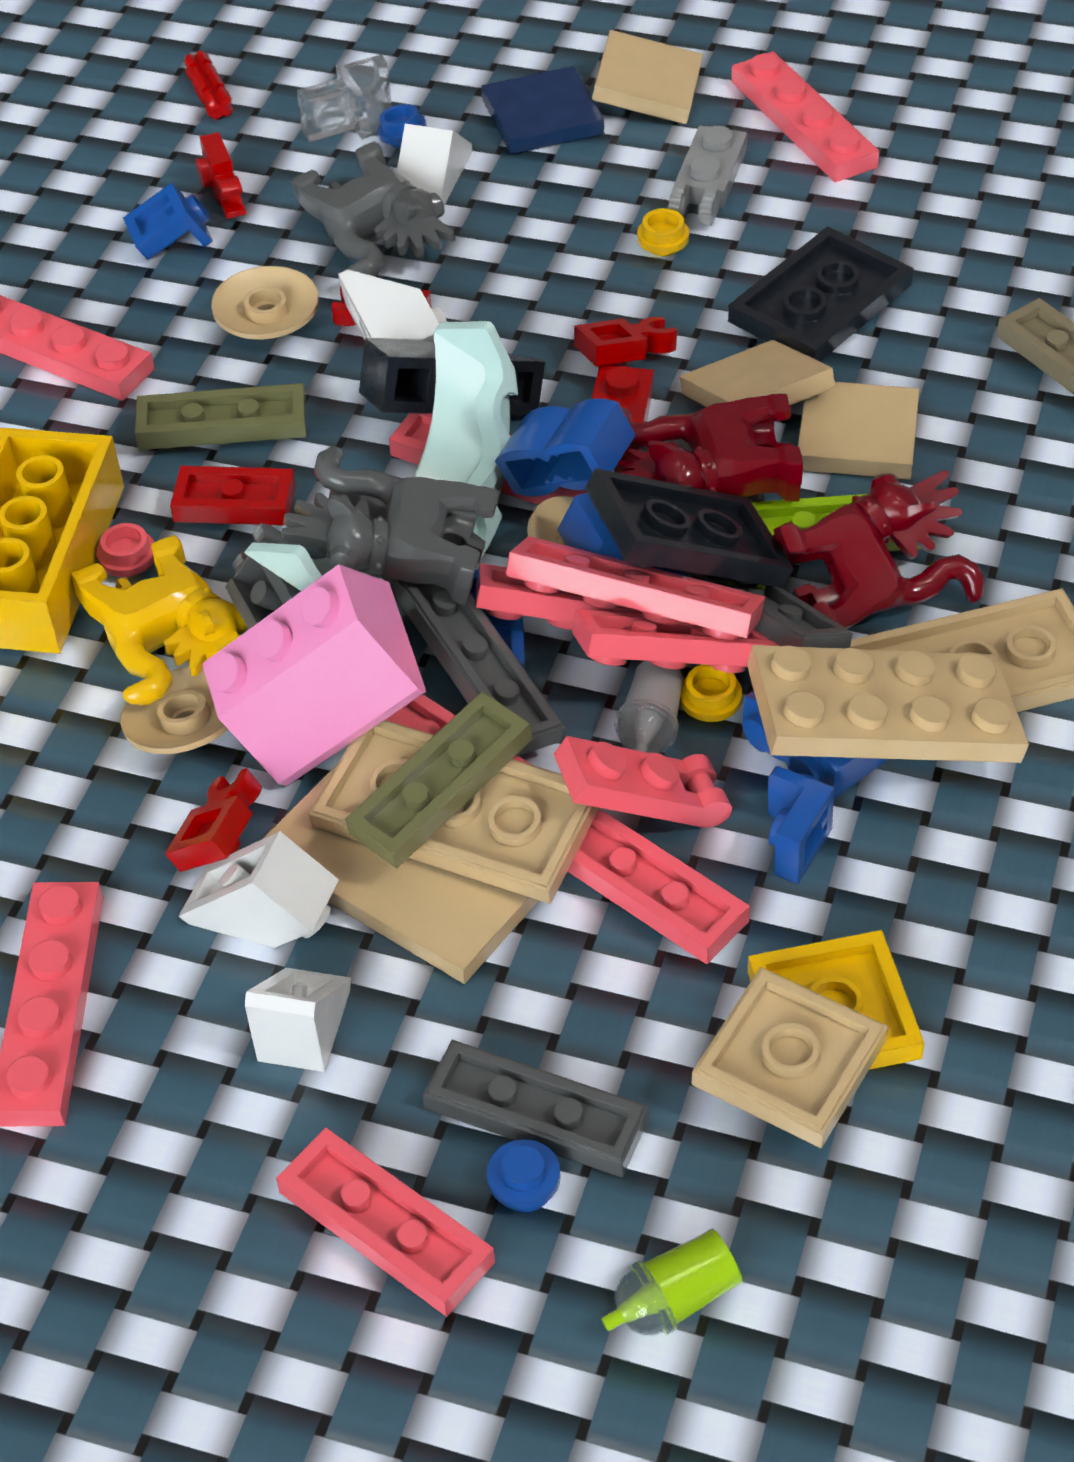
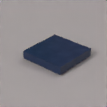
M574 66L481 85L482 100L510 154L604 134V118Z

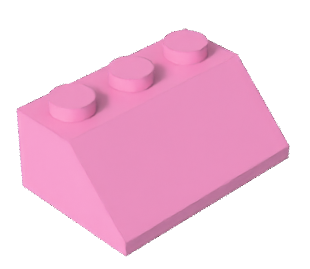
M340 564L202 663L218 719L278 784L284 786L290 785L426 692L390 583Z

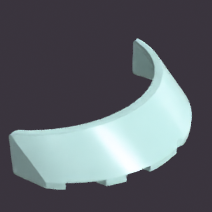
M441 322L434 330L436 386L432 420L425 449L414 477L464 482L493 488L501 493L505 478L495 460L510 439L509 395H518L515 368L495 326L491 322ZM497 506L492 518L477 516L473 532L486 541L482 557L488 549L502 518ZM253 542L244 552L300 591H303L332 569L329 565L328 557L312 560L307 550L301 545ZM377 575V576H376V578H379V579H382V580H383V578L381 577V575ZM394 596L400 616L402 618V616L407 615V613Z

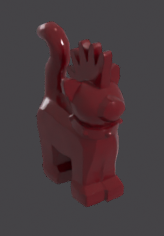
M778 393L716 403L695 413L659 416L647 423H634L631 421V412L626 408H621L636 434L629 446L648 447L649 453L628 449L627 460H620L613 470L614 472L740 497L761 493H777L785 501H800L803 477V459L800 447L791 443L776 442L774 421L786 420L791 416L787 394ZM681 439L688 443L692 451L689 452L681 449L675 442L669 440Z
M942 470L911 487L900 484L895 474H880L871 481L870 491L867 495L860 497L857 495L852 496L851 504L844 505L827 514L813 526L801 530L795 524L789 522L773 530V537L791 564L823 559L832 582L829 586L820 589L809 583L794 589L792 595L847 629L855 626L872 614L884 613L899 606H915L937 597L949 580L953 579L961 583L966 599L970 603L978 602L983 596L985 577L977 563L960 554L937 558L922 573L914 577L904 578L885 545L889 542L890 538L909 559H913L918 555L917 546L926 552L935 549V543L930 536L942 538L953 536L954 530L938 521L957 518L962 515V509L940 506V504L956 496L959 489L951 487L935 490L949 476V471Z

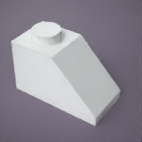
M346 270L338 274L345 304L364 340L365 338H389L434 342V330L441 322H447L440 306L437 305L430 308L419 288L352 270Z
M278 831L230 854L227 859L207 865L179 917L189 925L276 948L300 937L309 938L324 925L331 910L327 903L339 879L281 831Z

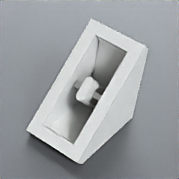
M405 124L397 172L416 188L436 193L445 205L472 154V144L452 130Z
M284 968L246 991L245 1010L257 1061L325 1072L350 993L351 978Z

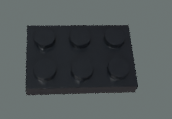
M827 226L728 305V322L765 342L775 340L821 362L912 285L914 268Z
M597 468L594 469L585 487L600 514V518L617 544L625 561L637 567L648 569L658 566L681 570L685 574L697 578L709 575L732 579L741 585L749 587L761 584L784 588L794 570L749 498Z

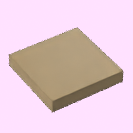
M610 30L592 100L687 124L703 54Z
M775 340L765 342L679 376L682 394L706 407L716 403L778 393L787 394L789 404L792 405L832 389L831 387L835 386L832 367Z
M835 382V386L831 387L832 389L804 400L798 442L803 459V471L877 477L884 473H892L896 475L897 479L911 480L920 388Z
M760 967L693 1069L692 1085L822 1148L887 1041L889 1026Z

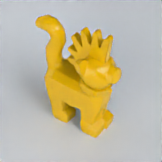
M175 535L151 543L158 577L141 580L131 585L126 577L117 579L114 588L102 583L107 578L103 566L98 563L71 573L74 591L78 600L91 617L104 625L109 643L119 661L131 675L144 678V680L127 687L123 691L124 700L131 705L148 706L165 697L172 685L173 677L164 660L151 654V652L165 645L166 654L173 655L176 666L190 660V674L195 677L200 673L203 667L202 663L248 630L235 604L221 599L213 593L208 584L196 572L184 565L186 559L182 542Z

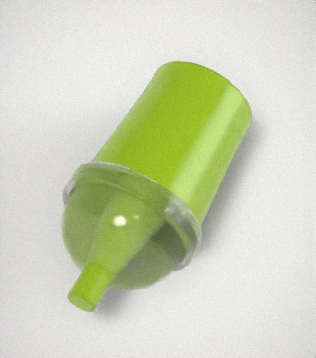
M712 1228L696 1238L644 1263L639 1260L630 1265L629 1272L620 1279L615 1289L614 1300L617 1309L602 1317L601 1321L607 1332L625 1323L631 1331L640 1335H656L662 1332L668 1335L677 1330V1324L727 1291L743 1283L740 1270L727 1245L717 1231Z

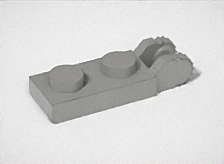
M699 125L674 183L673 191H671L668 209L675 210L683 216L689 203L698 204L700 224L712 226L719 208H724L747 151L748 132L730 130L724 126L708 127Z

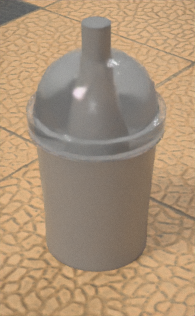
M644 661L638 665L624 705L618 710L614 723L615 731L624 748L660 754L675 742L679 729L677 715L684 684V678L679 669L662 668L650 661Z

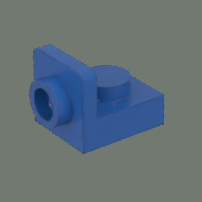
M172 182L123 217L135 247L147 260L162 249L170 247L187 231H190L204 247L213 242L205 225L211 218L203 204L194 194L186 198Z
M780 766L774 767L768 777V814L775 817L769 834V845L775 847L774 875L799 884L832 830L834 787L822 783L810 775L798 774Z

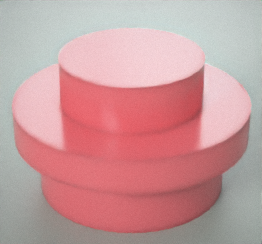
M121 523L108 528L100 538V544L97 548L98 562L103 566L105 572L117 577L135 576L147 570L154 563L151 543H154V540L137 524Z

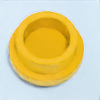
M667 208L655 209L643 217L642 223L637 229V241L644 250L654 255L669 256L682 250L688 244L689 228L679 212Z
M701 664L694 667L684 679L680 704L683 710L691 717L705 722H717L730 718L739 710L742 703V687L734 673L722 672L712 668L710 665Z

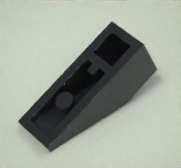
M365 338L359 393L384 413H433L436 386L435 343L417 339ZM508 354L515 368L518 395H509L510 415H526L530 411L539 408L545 361L541 358Z

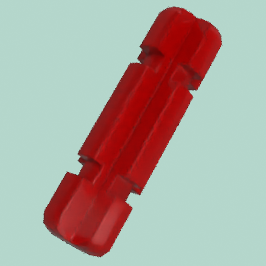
M201 50L195 55L188 53L184 58V63L187 67L185 72L192 81V85L202 104L205 105L204 108L208 115L215 120H218L221 116L229 117L234 110L231 105L232 98L225 89V85L212 65L208 54Z

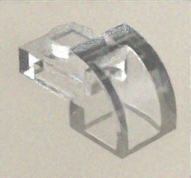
M382 54L336 67L337 79L297 90L302 132L308 142L353 129L356 130L361 139L378 133L377 129L380 125L379 117L381 113L392 107L388 64Z

